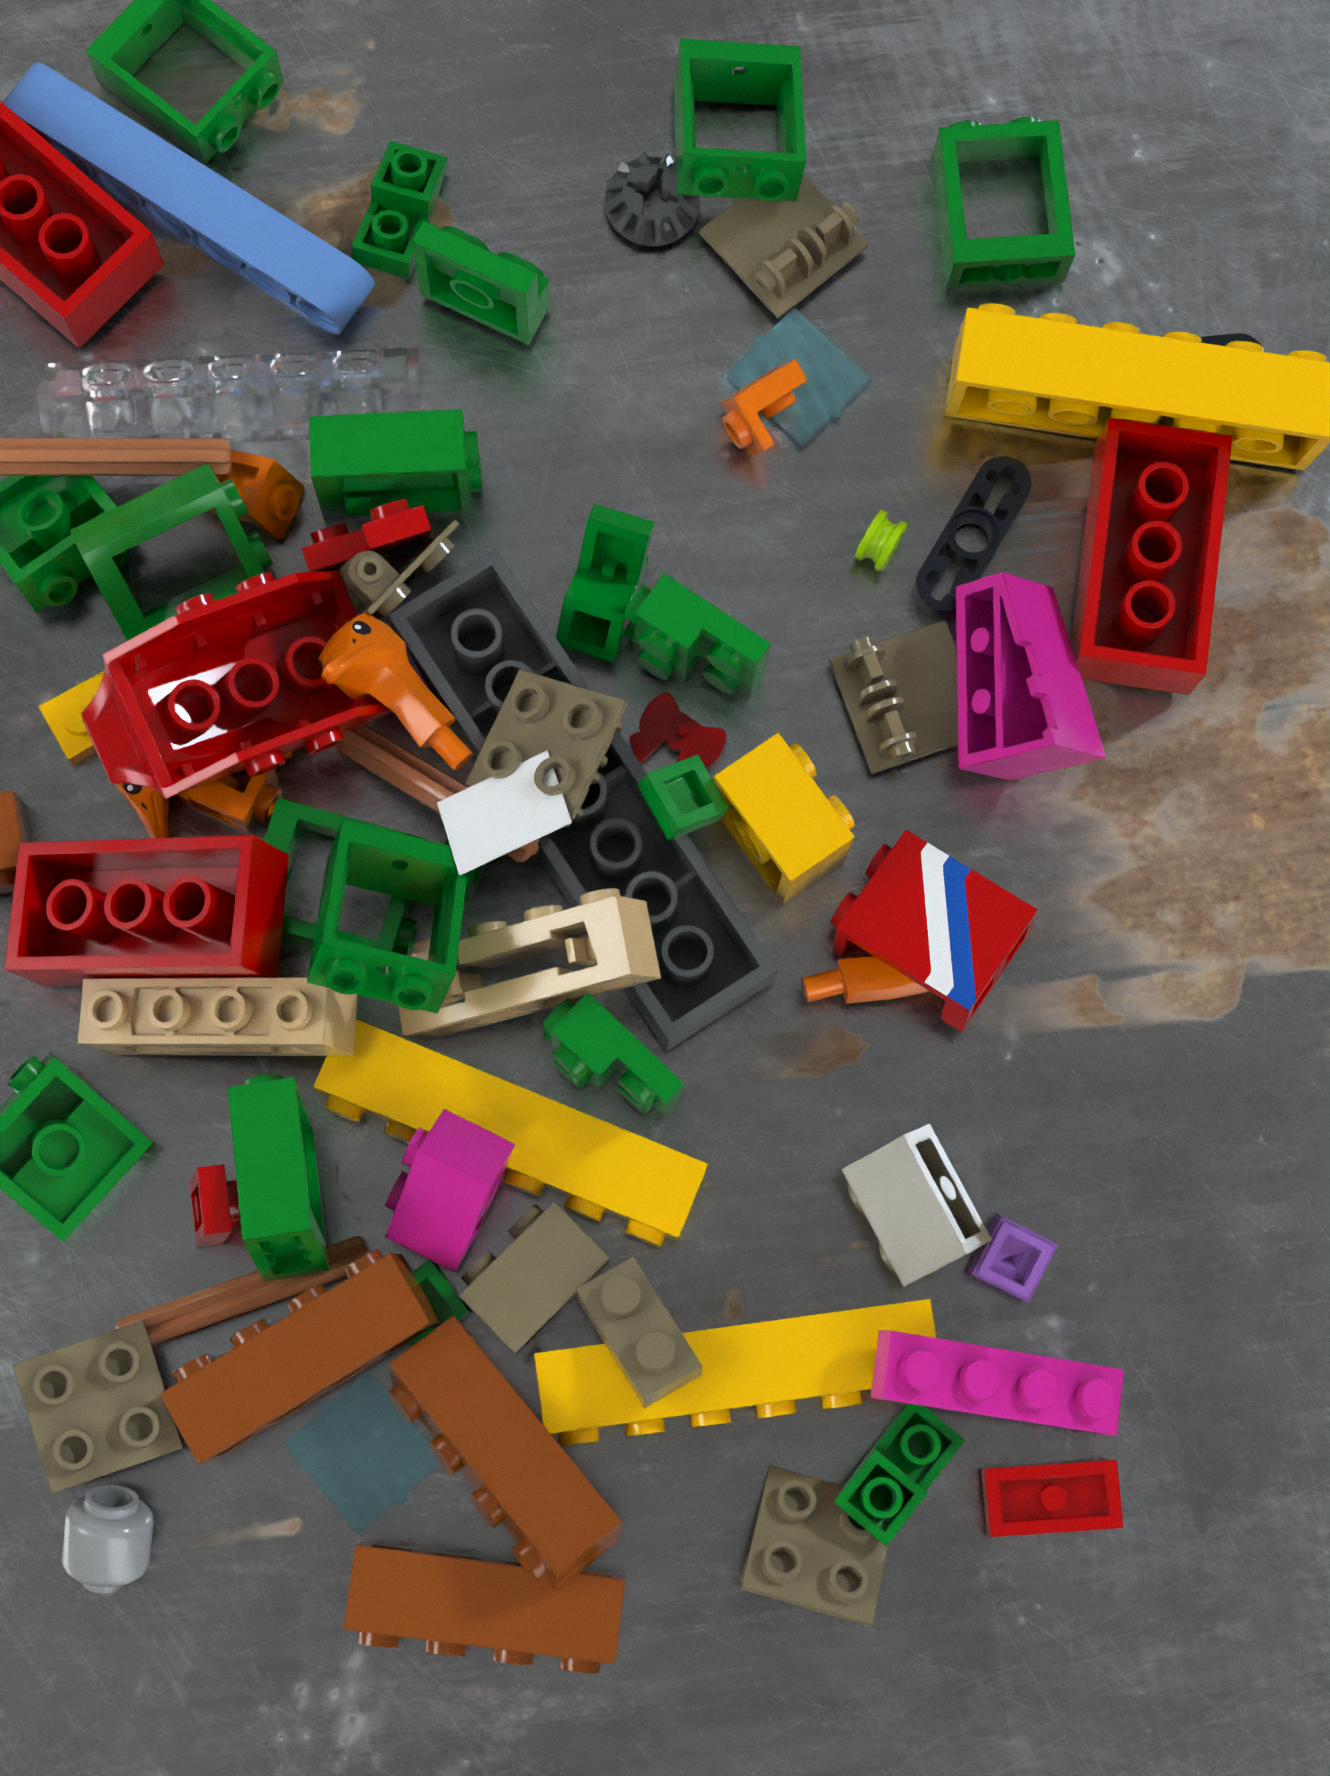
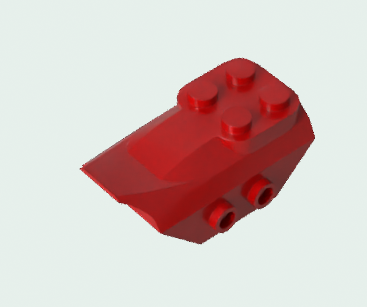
M339 571L298 572L274 580L271 572L258 574L239 583L235 587L236 594L215 601L212 593H206L181 603L175 608L177 615L102 654L105 667L103 679L92 701L81 715L108 780L112 784H134L158 790L165 799H168L243 769H246L250 778L262 775L285 764L286 761L283 754L305 746L309 755L322 752L345 740L342 731L392 713L388 707L372 695L359 700L352 699L337 685L327 683L321 676L324 667L318 658L325 645L342 626L358 616Z

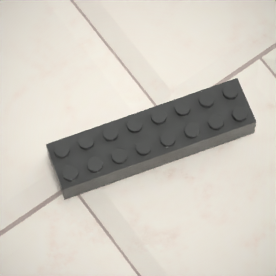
M494 549L388 614L391 629L406 643L407 655H411L431 692L456 718L452 726L462 742L472 751V757L475 761L519 670L591 690L497 549ZM615 733L605 754L608 761L605 767H598L596 771L600 778L597 784H590L588 788L589 791L581 806V809L584 811L581 819L574 818L570 827H562L541 837L538 843L540 848L536 854L572 908L581 905L580 896L583 894L609 888L619 889L620 896L646 901L661 978L626 987L625 989L667 1052L772 984L778 969L688 834L669 841L667 840L637 787V784L647 773L621 734Z

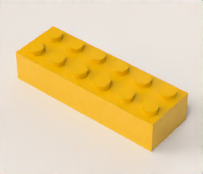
M995 303L982 304L978 306V309L967 307L954 345L944 416L1091 439L1099 438L1109 417L1233 436L1230 460L1305 471L1330 443V362L1326 361L1325 355L1318 352L1300 350L1293 351L1287 356L1264 352L1263 346L1248 341H1234L1226 344V346L1201 343L1202 339L1198 335L1188 332H1169L1164 337L1141 334L1138 327L1122 322L1106 323L1102 325V328L1077 324L1076 318L1062 313H1045L1040 318L1015 315L1013 308Z

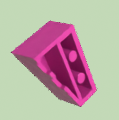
M1004 572L956 586L959 769L1012 781L1106 758L1054 588Z

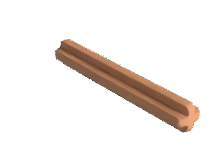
M0 437V476H182L206 463L209 464L215 476H226L230 474L232 467L231 446L229 440L225 438Z
M364 723L342 731L345 740L337 744V749L342 755L440 814L437 802L469 788ZM540 838L505 855L517 862H525L531 855L535 856L538 852Z
M354 1236L327 1246L330 1271L264 1282L257 1270L121 1318L116 1322V1329L143 1320L152 1347L297 1296L316 1285L322 1284L325 1286L348 1278L344 1268L369 1253L366 1241L361 1236Z

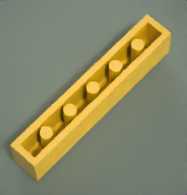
M357 1019L354 1056H326L313 1086L320 1095L327 1097L324 1109L357 1123L360 1122L363 1113L387 1122L383 1133L407 1144L410 1143L419 1127L430 1131L443 1109H446L515 1144L505 1168L507 1172L504 1179L505 1184L536 1197H540L543 1188L568 1197L564 1208L596 1222L601 1221L604 1212L628 1222L624 1231L626 1234L657 1247H661L664 1238L677 1242L708 1167L707 1163Z
M931 1299L682 1333L702 1364V1375L646 1408L643 1407L605 1344L534 1353L543 1426L550 1434L558 1433L560 1446L600 1441L598 1427L624 1424L626 1437L665 1432L664 1418L690 1414L691 1425L694 1428L730 1423V1409L756 1405L757 1418H766L797 1413L795 1400L821 1396L823 1409L862 1404L861 1390L872 1389L879 1330H891L936 1338Z

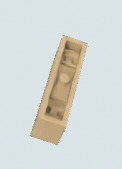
M616 888L601 889L580 896L581 905L563 910L561 905L541 906L525 911L523 913L524 922L507 926L504 921H494L468 928L469 938L459 940L455 977L438 1014L424 1010H409L398 1006L403 1036L438 1039L556 1007L568 997L575 1002L580 1000L587 992L593 997L660 979V970L646 901L620 896L619 889ZM586 934H588V936H589V937H587V938H582V937H581L582 935H586ZM430 939L413 944L414 953L407 956L428 960ZM566 948L569 964L589 965L588 968L581 970L554 967L486 987L482 985L480 973L459 972V970L472 966L493 969Z
M307 978L83 979L78 1044L112 1055L354 1056L357 994H341L327 987L307 983Z

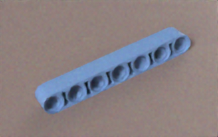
M34 62L2 102L100 188L329 333L341 334L375 287L376 283L373 277L351 257L42 63Z

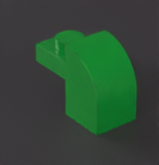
M594 503L587 520L578 567L563 600L556 639L562 647L614 663L624 639V630L629 623V620L624 617V613L643 583L649 560L647 554L655 522Z

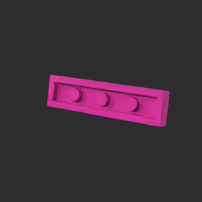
M879 1330L870 1398L1117 1436L1124 1369L891 1330Z

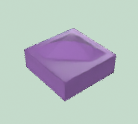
M996 1212L987 1229L992 1241L977 1249L967 1271L973 1276L1029 1303L1058 1244Z

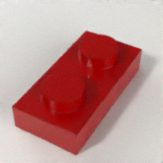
M225 1164L197 1167L189 1182L196 1248L222 1245L232 1233V1227H237V1221L240 1220L237 1181H226Z
M1117 1460L981 1468L988 1537L1124 1528Z

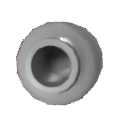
M103 1485L89 1489L85 1496L78 1498L67 1509L61 1558L62 1567L70 1577L81 1582L87 1590L95 1593L116 1592L123 1585L139 1579L149 1566L153 1533V1512L139 1499L135 1491L127 1487Z

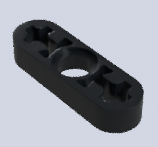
M999 456L986 461L979 469L916 577L913 586V600L917 608L924 615L937 620H945L956 616V597L946 594L941 601L934 599L931 596L933 585L927 581L938 583L948 569L950 561L956 566L961 567L951 586V592L956 595V586L981 579L1023 508L1031 490L1030 474L1020 461L1007 456ZM1003 476L1012 481L1010 486L1011 493L1003 495L994 514L984 509V506L993 489L991 482L997 483ZM969 523L979 525L986 531L989 545L980 552L973 553L963 550L955 539V531L958 527ZM944 553L947 557H942L940 554ZM967 569L974 570V572L970 573Z

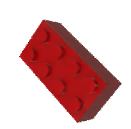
M0 101V280L76 347L80 348L164 263L153 233Z
M1108 418L1094 448L1071 635V646L1082 679L1190 695L1206 675L1233 436Z
M255 835L19 843L4 970L46 987L83 986V979L278 978L289 855Z

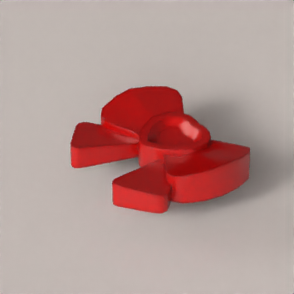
M669 692L661 693L646 706L639 723L640 732L630 736L633 754L640 764L667 741L671 751L680 752L677 762L699 755L707 770L718 762L727 741L725 730L717 727L701 726L685 713H681L674 697Z

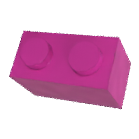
M443 1109L430 1131L421 1127L417 1129L403 1155L401 1163L411 1169L409 1174L402 1171L385 1203V1207L394 1211L385 1237L456 1272L481 1229L515 1144Z

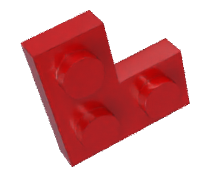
M401 499L371 509V521L362 524V529L349 533L346 523H341L311 533L310 536L313 544L301 548L309 572L326 571L339 567L363 551H373L380 554L427 539L430 535L431 527L424 506L421 505L409 509L407 500Z

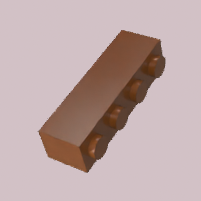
M379 1249L365 1254L344 1268L348 1279L326 1292L323 1285L319 1284L304 1291L287 1303L291 1314L269 1327L266 1320L261 1319L234 1334L230 1338L234 1349L212 1361L207 1353L193 1359L173 1372L177 1383L160 1393V1396L198 1465L218 1460L440 1323L436 1312L421 1286L415 1280L402 1254L389 1253L383 1257Z
M454 1315L389 1363L393 1388L388 1391L391 1401L410 1424L420 1419L432 1434L434 1439L428 1444L442 1467L452 1476L460 1470L475 1488V1491L470 1494L474 1506L491 1527L495 1528L500 1523L505 1526L518 1543L512 1547L513 1554L534 1581L537 1582L544 1576L557 1591L620 1540L622 1521Z
M361 1542L355 1545L343 1629L359 1631L358 1643L368 1646L398 1648L399 1637L426 1640L425 1652L432 1654L464 1657L466 1647L469 1645L492 1648V1660L497 1662L532 1665L534 1654L561 1657L559 1669L600 1674L601 1662L615 1664L625 1576L581 1571L556 1591L544 1576L537 1582L534 1581L519 1562Z

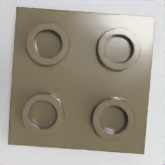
M804 174L796 202H768L760 199L739 198L699 230V234L777 319L869 246L866 240L854 229V225L859 222V216L853 206L848 202H843L839 206L831 204Z
M453 520L434 532L397 571L383 557L373 551L360 552L341 565L337 571H339L354 607L358 610L357 614L360 615L365 612L379 620L382 616L385 618L411 592L403 582L411 574L418 579L424 572L431 571L452 550L455 545L447 536L459 523Z
M946 620L877 643L874 642L872 636L863 637L849 645L850 652L829 658L831 668L871 774L958 745L957 648Z
M519 670L465 784L471 787L490 777L497 779L508 777L517 770L521 762L548 750L550 757L542 761L535 771V785L542 793L549 796L562 793L571 821L574 818L581 819L584 812L581 806L589 791L588 788L590 784H597L600 776L596 771L598 767H605L608 761L605 754L615 733H620L624 727L620 720L628 703L619 698ZM551 768H554L559 784L552 787L545 786L544 776Z
M143 1320L12 1364L51 1494L99 1480L100 1477L183 1449L176 1424L160 1396V1393L165 1391Z
M769 1466L749 1555L745 1558L740 1576L741 1590L872 1627L888 1545H883L833 1502L844 1486Z

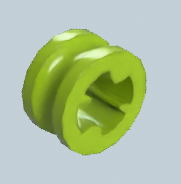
M880 509L862 538L854 558L859 561L870 558L875 563L874 569L882 572L895 553L909 524L902 520L897 524L890 522L888 512Z

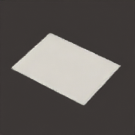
M548 750L521 762L517 770L508 777L501 779L490 777L437 802L459 876L572 823L563 794L555 796L546 795L537 788L534 782V774L537 767L542 761L550 757ZM551 768L545 774V786L552 787L559 784L554 768Z

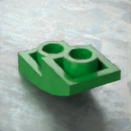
M390 140L371 183V202L351 246V258L363 266L407 279L410 278L415 265L412 241L423 220L428 223L431 221L446 172L448 157Z
M905 1404L833 1502L883 1545L887 1546L928 1494L926 1490L962 1446L965 1439L925 1406Z

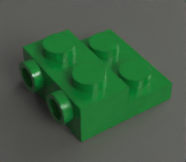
M423 220L412 241L420 295L530 345L551 305L550 279L545 277L537 266L512 253L500 252L497 255L491 252L481 240L456 227L443 226L441 229Z
M8 476L0 482V565L36 613L47 605L59 607L71 601L77 593L78 584L92 575L78 550L70 530L117 507L93 476ZM130 549L113 557L118 567L127 560Z
M663 573L653 589L643 585L630 601L624 613V617L629 620V623L624 630L623 636L633 642V651L639 654L637 661L644 669L662 680H668L672 676L682 684H685L699 665L705 669L703 676L717 689L733 695L737 690L750 699L764 678L771 647L770 642L665 573Z
M588 992L576 1004L569 997L566 998L541 1025L546 1030L543 1036L552 1044L554 1050L551 1053L555 1058L552 1062L553 1065L578 1089H581L588 1082L599 1093L617 1074L620 1077L618 1079L620 1086L617 1089L632 1106L643 1115H646L653 1109L662 1118L681 1100L684 1083Z
M50 1052L42 1061L34 1055L28 1057L15 1070L6 1083L14 1092L0 1106V1189L64 1242L150 1148L153 1141L54 1053Z

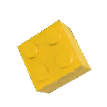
M778 732L714 776V783L730 809L720 819V822L780 905L784 906L843 865L855 838L850 831L855 827V823L841 800L835 795L826 798L812 779L817 775V771L801 746L797 743L788 746Z

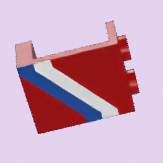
M905 830L893 848L885 843L874 855L865 873V876L870 878L859 896L849 892L836 909L830 922L832 926L836 927L832 951L843 958L854 943L945 1000L941 1020L963 1032L1030 934L1038 909L910 831Z

